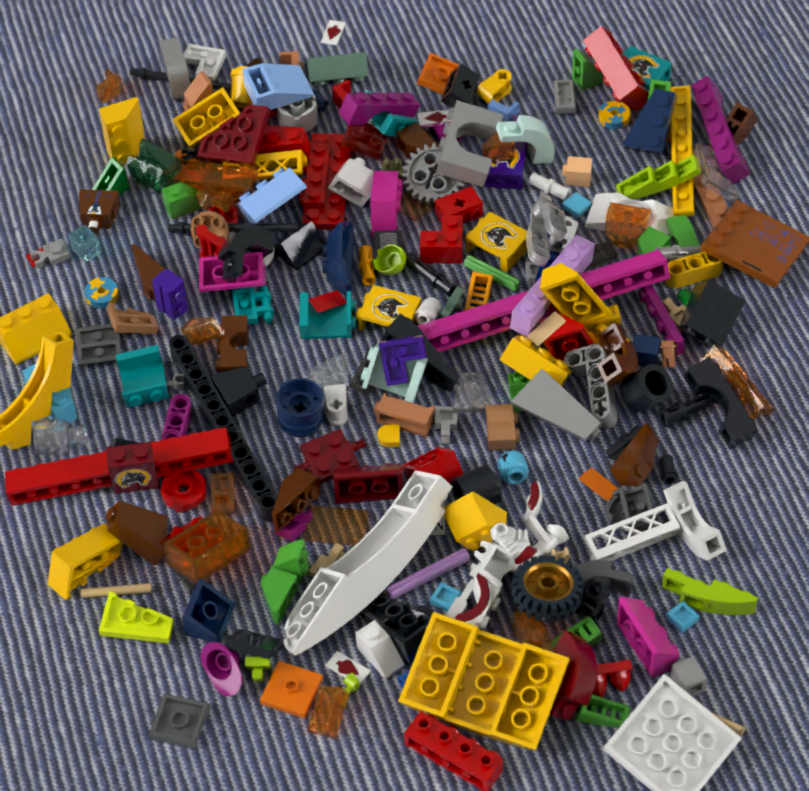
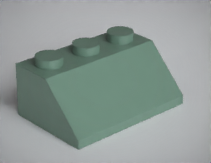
M366 52L306 59L309 82H314V86L325 85V80H333L334 84L344 82L345 78H353V81L365 80L364 76H369Z

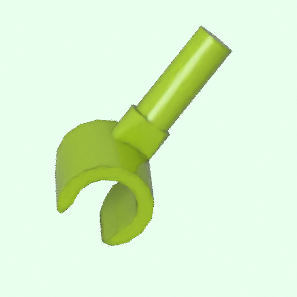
M354 673L348 674L343 680L347 687L335 702L338 706L343 703L351 692L358 690L360 687L359 679Z

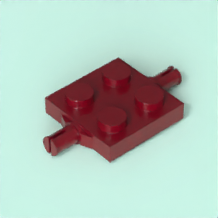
M341 429L300 445V451L305 458V462L294 466L293 470L300 468L304 471H309L311 474L319 477L320 484L333 479V469L359 467V462L354 452L366 448L365 441L361 439L350 443L345 438Z

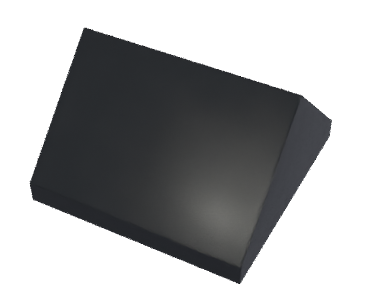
M310 221L301 223L299 232H287L274 241V253L297 271L323 252V245H326L313 222Z

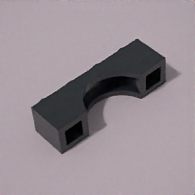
M709 357L689 366L684 374V378L693 393L714 398L724 410L725 419L718 432L728 448L732 449L751 440L757 431L756 423L746 413L743 402L737 399L733 393L730 382L724 379L719 365L714 363L712 358Z

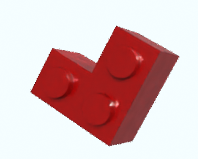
M442 215L441 231H420V260L424 263L462 264L463 215Z

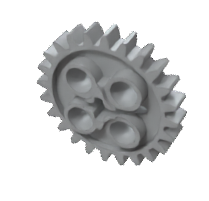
M435 143L432 144V148H428L425 144V150L423 151L417 148V155L410 153L412 160L406 159L407 166L402 167L404 172L402 174L403 185L406 188L407 194H412L413 200L418 198L419 204H422L425 200L427 206H430L431 202L435 203V200L459 191V189H465L463 183H468L437 174L438 164H427L429 161H435L437 152H442V149L436 148ZM425 177L423 181H417L418 178ZM438 185H443L441 189L435 188Z

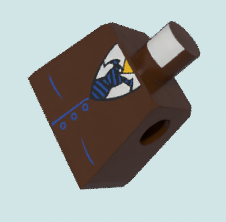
M80 189L79 213L82 227L87 228L88 233L92 235L99 234L100 229L111 228L121 207L119 192Z

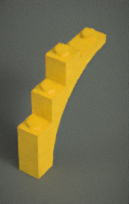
M59 331L42 336L40 353L27 384L12 404L0 414V447L6 445L13 450L30 445L32 421H38L41 418L51 416L52 392H60L63 389L70 388L74 340L63 332Z

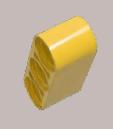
M704 251L668 262L670 279H666L665 284L670 288H680L717 277L723 271L724 262Z

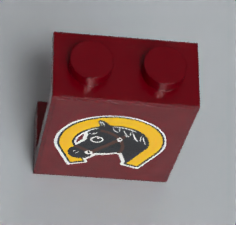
M152 442L106 448L108 471L114 494L159 488Z

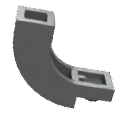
M592 560L574 566L579 570L578 574L581 573L583 590L588 580L598 576H606L612 582V591L630 595L633 574L622 570H612V561ZM596 582L595 588L603 589L602 585Z

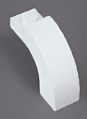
M681 481L663 490L667 503L680 525L678 534L694 554L708 561L727 551L720 530L709 526L700 516L687 482Z

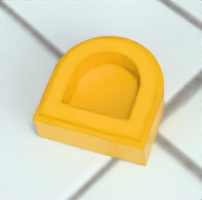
M392 424L380 427L377 432L378 442L384 447H400V425Z

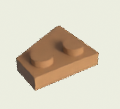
M108 302L107 312L115 332L122 334H157L158 325L154 315L127 308L125 312L115 309V303Z

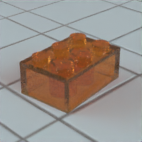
M219 510L214 511L164 543L168 565L196 584L198 579L202 578L205 580L251 550L247 528Z

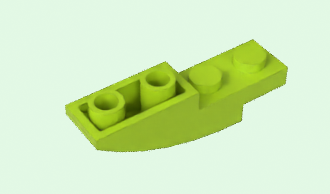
M669 568L663 574L662 588L680 595L679 603L684 601L692 609L721 615L754 614L756 611L758 597L753 596L748 591L734 588L727 582H720L714 579L711 586L701 580H695L680 571Z

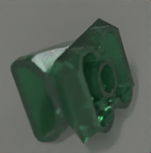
M142 138L139 144L140 156H129L126 166L134 181L145 188L150 187L162 195L161 189L174 185L175 179L182 170V163L178 157Z

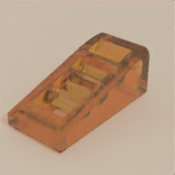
M214 317L189 319L181 328V332L192 345L216 339L225 334V331Z

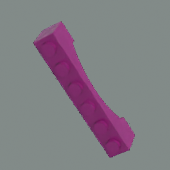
M706 76L692 84L691 88L720 169L729 181L734 184L750 175V171L725 118L722 107L724 101L720 90L710 77Z

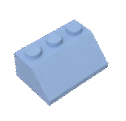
M282 167L272 174L275 178L269 182L265 179L256 185L257 190L251 194L248 191L240 196L239 199L241 201L237 203V206L249 223H257L307 188L305 183L290 168L284 170Z

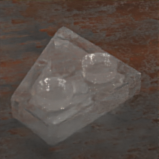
M342 353L306 370L305 378L319 385L323 393L324 386L344 383H346V391H350L347 353Z
M480 372L460 373L456 385L452 413L485 412L486 405H494Z

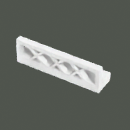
M666 503L587 534L584 539L592 553L590 561H612L676 536L680 525L671 507ZM665 511L670 522L662 524L654 519L656 514ZM638 521L650 524L648 530L644 532L634 529V525ZM622 529L629 532L626 539L620 540L613 537L614 531ZM601 537L608 540L606 547L597 550L592 539Z

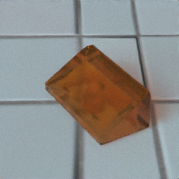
M321 686L307 732L336 738L349 694L340 687Z

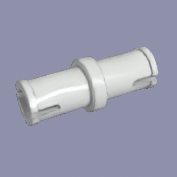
M534 172L529 179V185L543 190L548 195L552 194L564 201L570 195V188L555 183V180L552 178L547 179Z

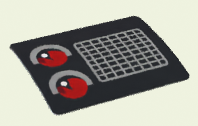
M387 230L374 232L375 259L378 255L377 251L386 245L396 244L402 248V231Z

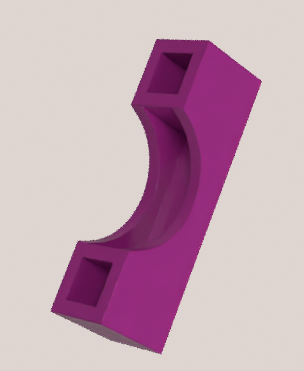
M409 92L347 93L339 114L348 125H365L370 118L381 112L414 118L420 104L414 95Z

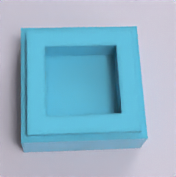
M577 192L562 203V208L577 218L591 207V201Z
M441 582L431 596L430 604L448 612L454 600L460 597L462 592Z
M682 601L667 612L665 618L683 633L699 621L700 616Z

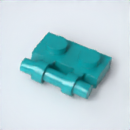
M261 286L258 292H254L253 287L232 289L236 316L247 315L249 325L258 324V317L261 316L264 317L265 323L273 322L274 309L270 304L272 297L267 286ZM255 302H261L262 306L256 307Z

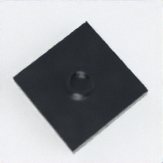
M239 629L225 639L227 649L267 659L279 652L284 645L282 639Z

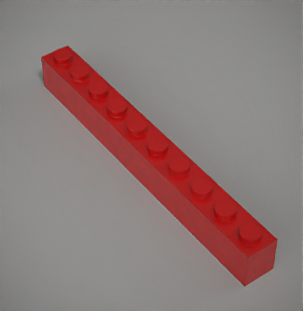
M226 427L152 442L157 477L233 462L231 441ZM106 451L5 471L6 495L12 506L112 486Z

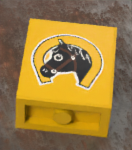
M489 212L478 221L477 226L466 234V251L470 253L475 246L488 251L500 258V269L507 273L527 251V230Z
M373 285L370 292L365 294L362 308H359L356 313L359 330L363 331L367 321L389 327L400 313L410 318L416 324L415 312L421 304V297Z

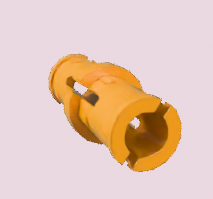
M364 245L358 249L360 257L359 269L362 272L363 284L371 286L374 285V282L376 283L372 248Z

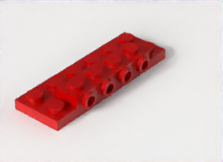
M312 133L309 160L307 166H303V174L306 175V178L302 177V181L307 188L304 189V193H300V205H304L302 223L312 221L316 229L333 230L339 222L345 221L347 199L328 189L340 168L351 158L352 134Z

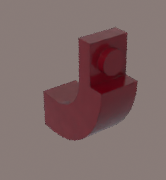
M565 630L553 651L556 654L570 658L550 714L570 721L580 704L587 706L596 683L597 663L591 645L582 636Z

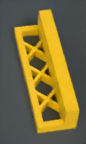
M302 150L259 154L254 166L223 162V182L232 183L275 178L272 174L282 167L284 170L297 167V169L291 170L296 175H303V166H307V157Z

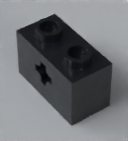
M460 63L450 73L440 101L452 108L455 107L457 100L472 105L474 102L472 97L479 86L477 83L480 75Z

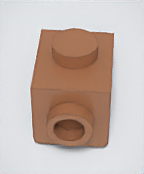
M299 51L280 52V64L300 65L304 73V62H300Z

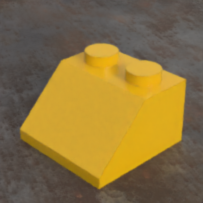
M474 491L443 507L446 510L443 514L455 540L472 551L482 547L480 546L481 541L489 543L494 541L490 533L494 525L498 523L506 524L507 512Z

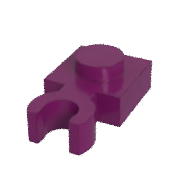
M312 510L305 514L303 511L300 512L289 524L284 526L278 533L275 532V534L294 541L307 528L306 523L313 519Z

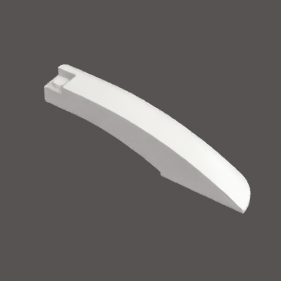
M415 470L391 507L369 533L327 568L321 567L286 621L284 631L287 633V637L283 641L290 653L296 656L338 630L369 605L405 568L446 511L440 505L446 500L452 486L443 477Z

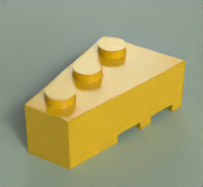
M522 334L512 338L499 359L529 380L543 369L562 387L572 373L567 363L560 359H555L547 350L537 346Z
M103 523L96 528H92L89 532L75 537L63 546L55 548L51 554L48 585L62 598L67 600L71 597L70 591L79 584L83 587L88 583L86 579L94 571L100 573L121 555L123 542L107 531V524Z

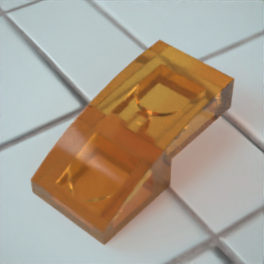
M234 473L211 474V514L234 513Z

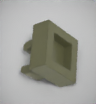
M395 157V160L388 161L385 158L384 161H381L382 171H398L399 179H402L401 159Z

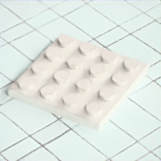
M664 674L602 749L651 791H700L742 738Z

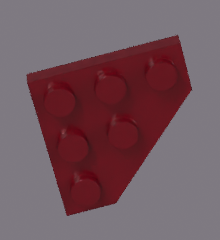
M248 105L243 109L244 112L234 118L232 116L222 123L217 131L212 134L208 133L202 138L197 157L201 160L254 166L271 111L269 107Z

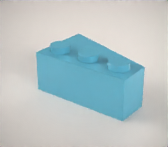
M36 364L22 370L26 384ZM70 388L63 389L60 392H52L51 416L49 417L58 429L78 419Z

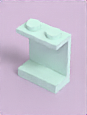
M378 342L375 348L371 347L367 359L370 360L368 368L364 367L361 375V380H364L362 388L366 389L368 385H372L404 396V401L413 403L428 359L406 361L409 383L387 386Z

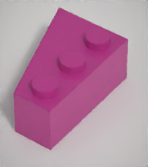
M374 171L370 201L371 238H374V232L397 230V214L401 211L403 181L399 179L398 171Z

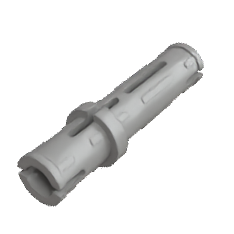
M672 245L671 247L655 248L667 260H676L703 252L700 250L701 246L681 247L680 245Z

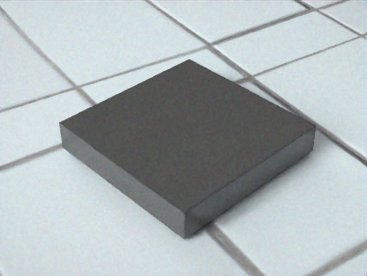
M163 694L148 735L149 739L196 749L210 710V703Z

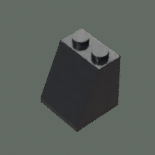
M710 279L694 286L679 327L684 330L687 336L691 338L697 337L702 340V344L708 348L722 347L746 301Z

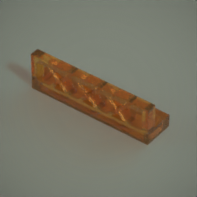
M714 345L698 361L700 362L709 357L715 358L721 373L728 374V381L732 388H739L741 390L740 400L743 402L744 408L745 403H752L756 408L749 415L753 420L761 413L770 415L775 410L725 349Z

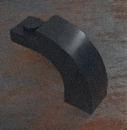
M249 227L242 229L229 238L221 246L218 253V259L224 261L223 280L230 283L242 274L244 253L263 252L264 258L272 253L275 234L262 228Z

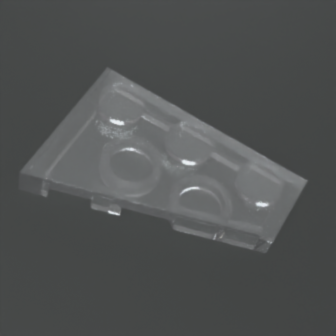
M697 142L692 148L694 155L699 161L703 185L734 203L739 196L730 180L722 173L713 149L708 145L704 146Z

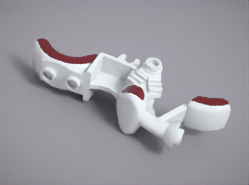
M538 481L531 483L530 495L526 500V512L523 517L538 543L535 546L530 545L527 530H516L513 527H507L504 523L494 525L490 533L495 542H480V546L485 547L486 552L480 553L475 551L474 556L480 560V563L477 565L472 563L471 565L472 570L469 575L474 578L470 580L461 596L454 600L446 613L447 617L484 630L490 620L488 616L490 611H495L501 602L499 596L503 585L501 582L503 576L509 572L515 573L517 567L520 564L523 565L525 560L530 561L531 557L536 556L539 560L540 555L547 556L558 544L565 543L569 539L566 530L562 526L549 524L544 530L536 519L543 497L542 488ZM473 591L477 605L463 613L467 606V599Z

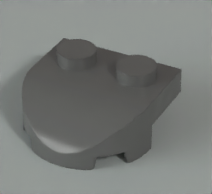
M647 483L626 491L623 487L616 489L612 493L613 497L609 503L605 505L606 516L612 525L654 509L650 488ZM638 521L635 523L634 529L644 531L649 528L650 524ZM618 529V530H620V531H622V532H624V533H628V534H629V532H627V531H625V530Z

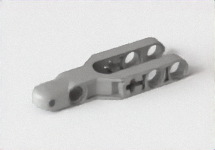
M541 191L540 196L530 208V224L526 233V243L529 259L534 264L545 267L550 259L547 233L551 234L554 240L562 241L567 233L564 210L557 208L552 202V198Z

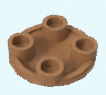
M204 211L193 217L191 234L193 243L197 248H200L199 237L196 235V227L199 225H206L210 232L217 236H222L226 240L229 239L230 231L228 224L218 213Z

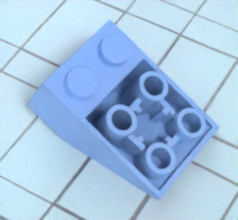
M261 63L243 69L244 86L253 105L268 106L272 110L314 97V93L300 65Z

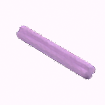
M463 548L387 586V594L391 599H394L468 562L470 555Z

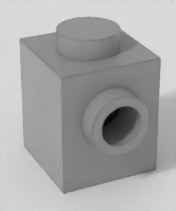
M694 656L687 659L681 658L672 664L669 678L689 695L695 696L706 691L707 677Z

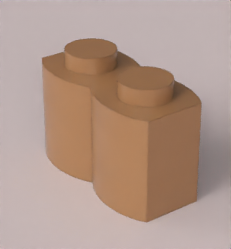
M513 404L486 405L489 450L516 449V442H520L519 428H515V424H518V411H513Z

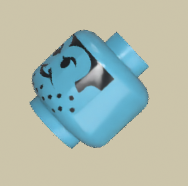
M508 451L498 458L497 468L504 482L519 484L528 476V465L522 453Z

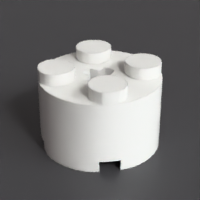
M315 95L314 97L277 108L280 126L305 128L307 132L318 123Z

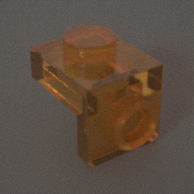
M109 69L105 70L106 80L96 85L98 100L102 104L122 93L120 77Z

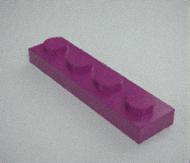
M652 284L641 287L638 290L639 299L641 302H645L649 316L655 319L658 332L663 333L665 340H674V344L677 345V347H674L675 356L683 354L684 339Z

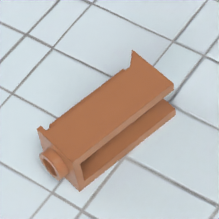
M384 393L381 400L376 402L374 413H376L377 423L399 424L400 430L427 437L435 420V405L427 408L394 397H387L386 393Z

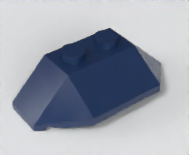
M344 221L336 225L327 236V245H323V258H326V261H322V273L327 275V282L345 297H347V291H351L352 298L353 221Z

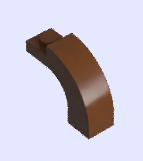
M614 322L598 334L608 357L598 363L597 367L605 383L610 385H618L638 369V357L633 344L627 341L620 325Z

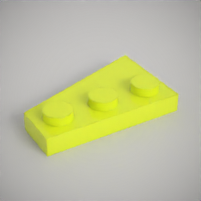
M109 591L99 634L106 637L169 644L174 621L171 617L150 608H142L136 605L134 601L124 600L117 597V594Z

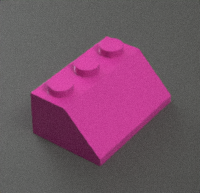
M263 252L244 253L242 274L230 283L223 280L224 261L218 259V256L199 258L200 292L266 285V267Z
M628 597L619 598L617 625L650 677L653 679L671 671L672 664L678 660L680 654L676 645L671 644L668 640L665 628L657 623L653 610L650 607L647 608L643 600Z

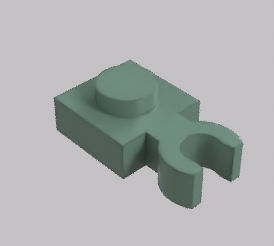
M456 287L437 319L449 316L453 309H459L463 302V299L460 298L464 292L462 288Z

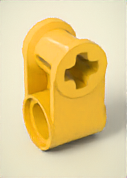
M506 69L496 71L487 80L479 84L476 89V95L488 104L492 100L499 102L512 90L510 84L512 79L511 72Z

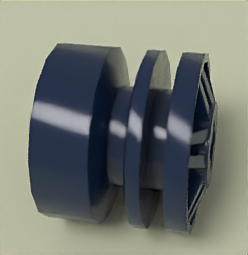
M294 378L286 381L277 392V422L286 434L294 437H307L320 429L323 423V392L314 381L306 378Z

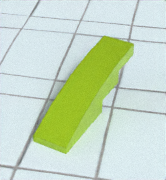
M693 154L677 164L671 160L655 170L648 166L617 184V193H621L633 200L679 185L701 174L698 158Z

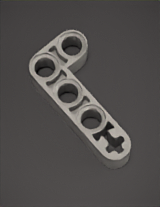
M178 37L158 41L168 76L172 100L184 99V93L190 86V80Z
M592 344L569 351L564 358V362L569 365L568 368L572 370L575 376L583 377L587 375L591 414L601 422L602 428L609 429L617 422L614 385L605 383L597 367L598 363L608 357L607 353L600 345Z

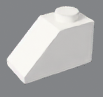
M375 620L356 632L357 648L385 679H388L405 667L390 636Z

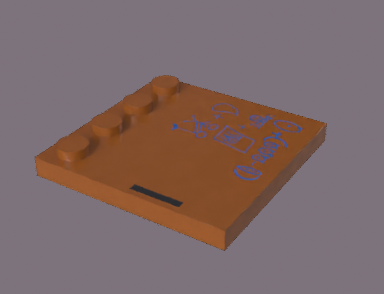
M736 200L704 240L700 250L776 288L808 245L809 236L748 206L746 203Z

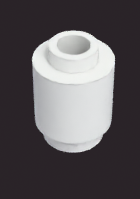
M433 297L423 300L415 312L416 322L422 325L436 320L441 313L440 301Z

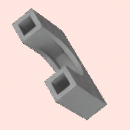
M457 100L455 107H450L447 119L450 120V123L446 122L443 130L446 138H441L439 149H442V152H437L434 164H438L436 173L483 187L492 159L464 150L457 142V138L464 135H472L495 142L498 135L496 125L497 122H502L503 114Z

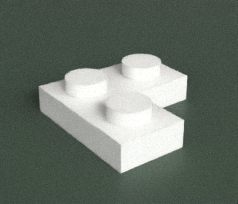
M188 44L184 53L187 64L199 65L195 72V78L199 72L204 71L211 81L216 80L226 57V50Z

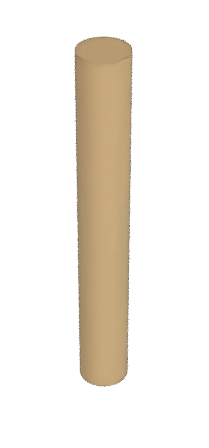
M152 584L81 589V597L108 596L109 591L117 595L151 593Z

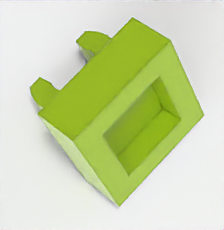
M245 657V667L247 670H252V679L254 681H263V670H271L270 658Z

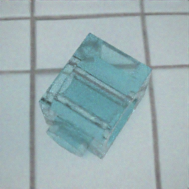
M86 225L68 234L71 249L84 262L102 253L99 238Z

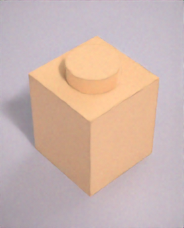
M568 156L567 164H563L562 177H566L565 185L590 187L592 158Z

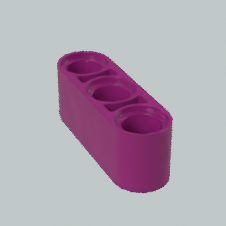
M177 394L172 397L162 433V440L188 435L193 412L190 398L187 395Z

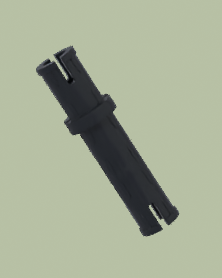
M413 253L406 255L405 265L429 281L433 288H438L448 297H451L457 287L455 284L447 280L443 273L436 272Z

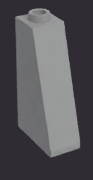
M543 369L511 400L516 408L584 442H587L589 439L593 441L601 433L599 429L601 422Z

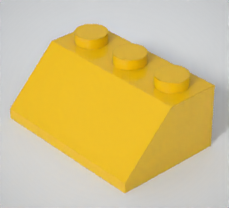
M222 87L172 119L188 146L193 147L200 143L205 135L214 133L220 128L222 123L232 116L234 118L237 117L240 112Z
M138 97L99 108L107 153L110 159L114 157L121 165L134 161L146 142Z
M562 263L543 269L540 290L562 315L584 325L612 316L610 309L578 272Z
M49 293L0 317V344L15 365L40 353L42 336L59 331L68 337L73 336L59 306Z

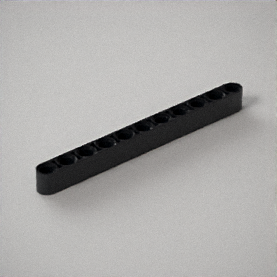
M174 335L169 340V347L175 366L179 373L184 375V382L211 430L226 427L231 441L233 462L230 463L260 517L266 522H272V512L278 497L189 340L184 335Z

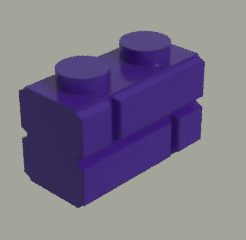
M164 269L152 281L157 309L166 313L167 316L174 320L183 315L188 309L184 280L169 269Z

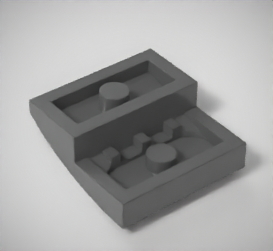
M112 323L75 328L79 366L116 361L115 355L122 353L120 333L114 331Z

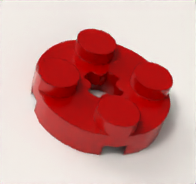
M195 470L166 475L162 481V499L168 507L175 509L178 513H184L189 509L195 508L206 499L205 480ZM183 487L185 489L188 487L186 492H180L179 488Z

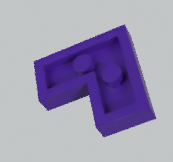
M423 335L379 342L387 386L409 383L406 361L427 357Z

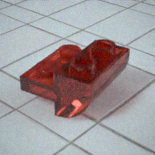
M369 123L365 125H348L340 146L378 162L382 155L387 135H383L375 126Z

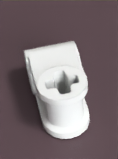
M346 383L324 386V397L329 422L334 426L345 424L348 420Z

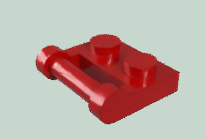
M206 225L196 227V235L199 237L201 248L199 252L200 258L218 256L221 246L227 240L210 232Z

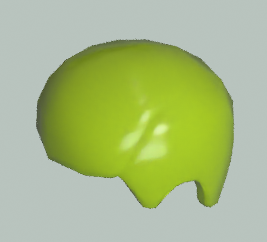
M389 244L377 251V258L373 259V265L377 271L387 276H394L403 270L407 258L406 253L401 247L396 244Z

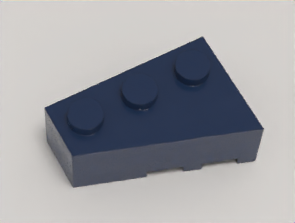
M655 89L624 139L622 146L664 156L677 99L676 93Z

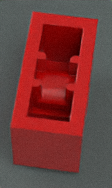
M472 186L435 200V215L441 224L442 215H463L464 224L483 216V202Z

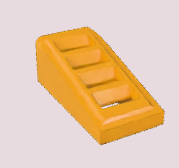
M472 272L464 311L475 308L470 306L471 303L479 305L488 304L493 285V275ZM476 284H482V285H487V287H480V286H475V285H476ZM474 290L483 291L485 294L475 293ZM472 297L484 298V301L475 300Z

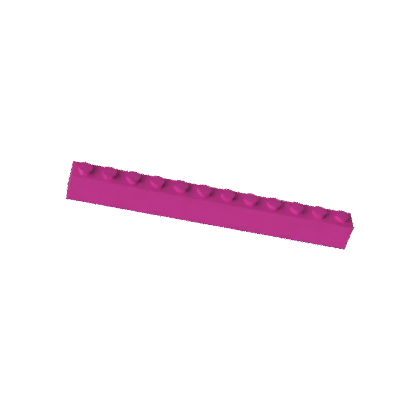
M659 250L580 274L601 300L670 279L667 259ZM528 291L437 319L418 327L437 352L510 330L512 310ZM551 302L542 319L549 317L553 312L558 314L561 312Z

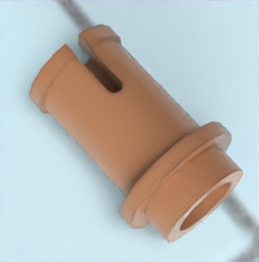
M664 340L659 345V348L662 349V367H676L674 347H677V345L674 344V340Z

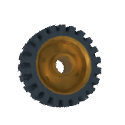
M540 555L539 560L536 556L531 557L530 561H523V565L520 564L514 573L512 599L515 606H519L521 613L526 612V616L529 618L535 615L536 621H540L541 617L545 618V622H550L551 618L555 622L560 621L561 617L565 620L569 617V614L573 615L580 606L583 595L581 573L578 574L579 570L576 567L572 568L571 562L568 561L564 564V559L559 557L558 561L555 560L553 555H550L549 559H546L545 555Z

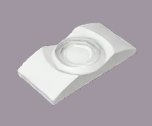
M621 193L595 194L585 227L640 238L650 226L669 235L665 219L673 217V209L655 200H632Z

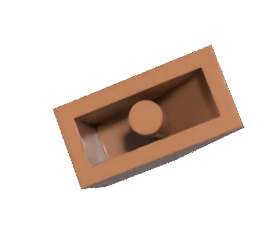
M204 71L198 73L184 93L185 102L183 107L185 111L213 94L212 82Z

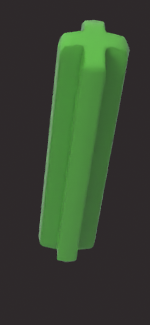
M468 255L465 258L464 265L478 273L493 275V281L513 291L520 287L519 279L472 255Z

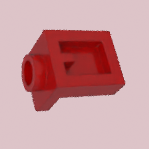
M349 80L332 87V100L339 109L347 93H351V82Z

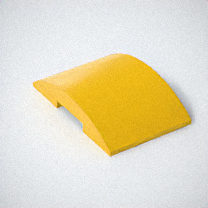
M433 612L398 702L418 712L422 711L427 715H434L442 722L474 734L536 751L570 658L524 642L523 644L479 630L477 626Z

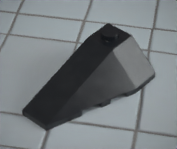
M400 313L386 329L381 341L423 335L427 353L426 358L428 359L423 375L426 376L428 382L451 392L459 380L420 328L410 318Z
M379 594L358 614L367 624L375 620L390 636L400 657L409 664H412L433 611L422 605L414 607L408 601L402 600L397 602L391 600L390 596Z

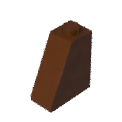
M118 501L112 508L108 509L106 521L109 533L153 565H157L167 555L168 516L123 501Z

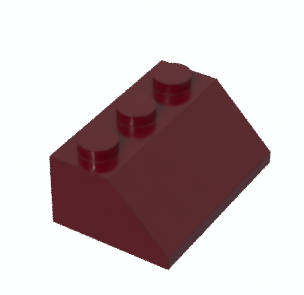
M401 463L333 469L336 504L393 500L398 497L403 489Z

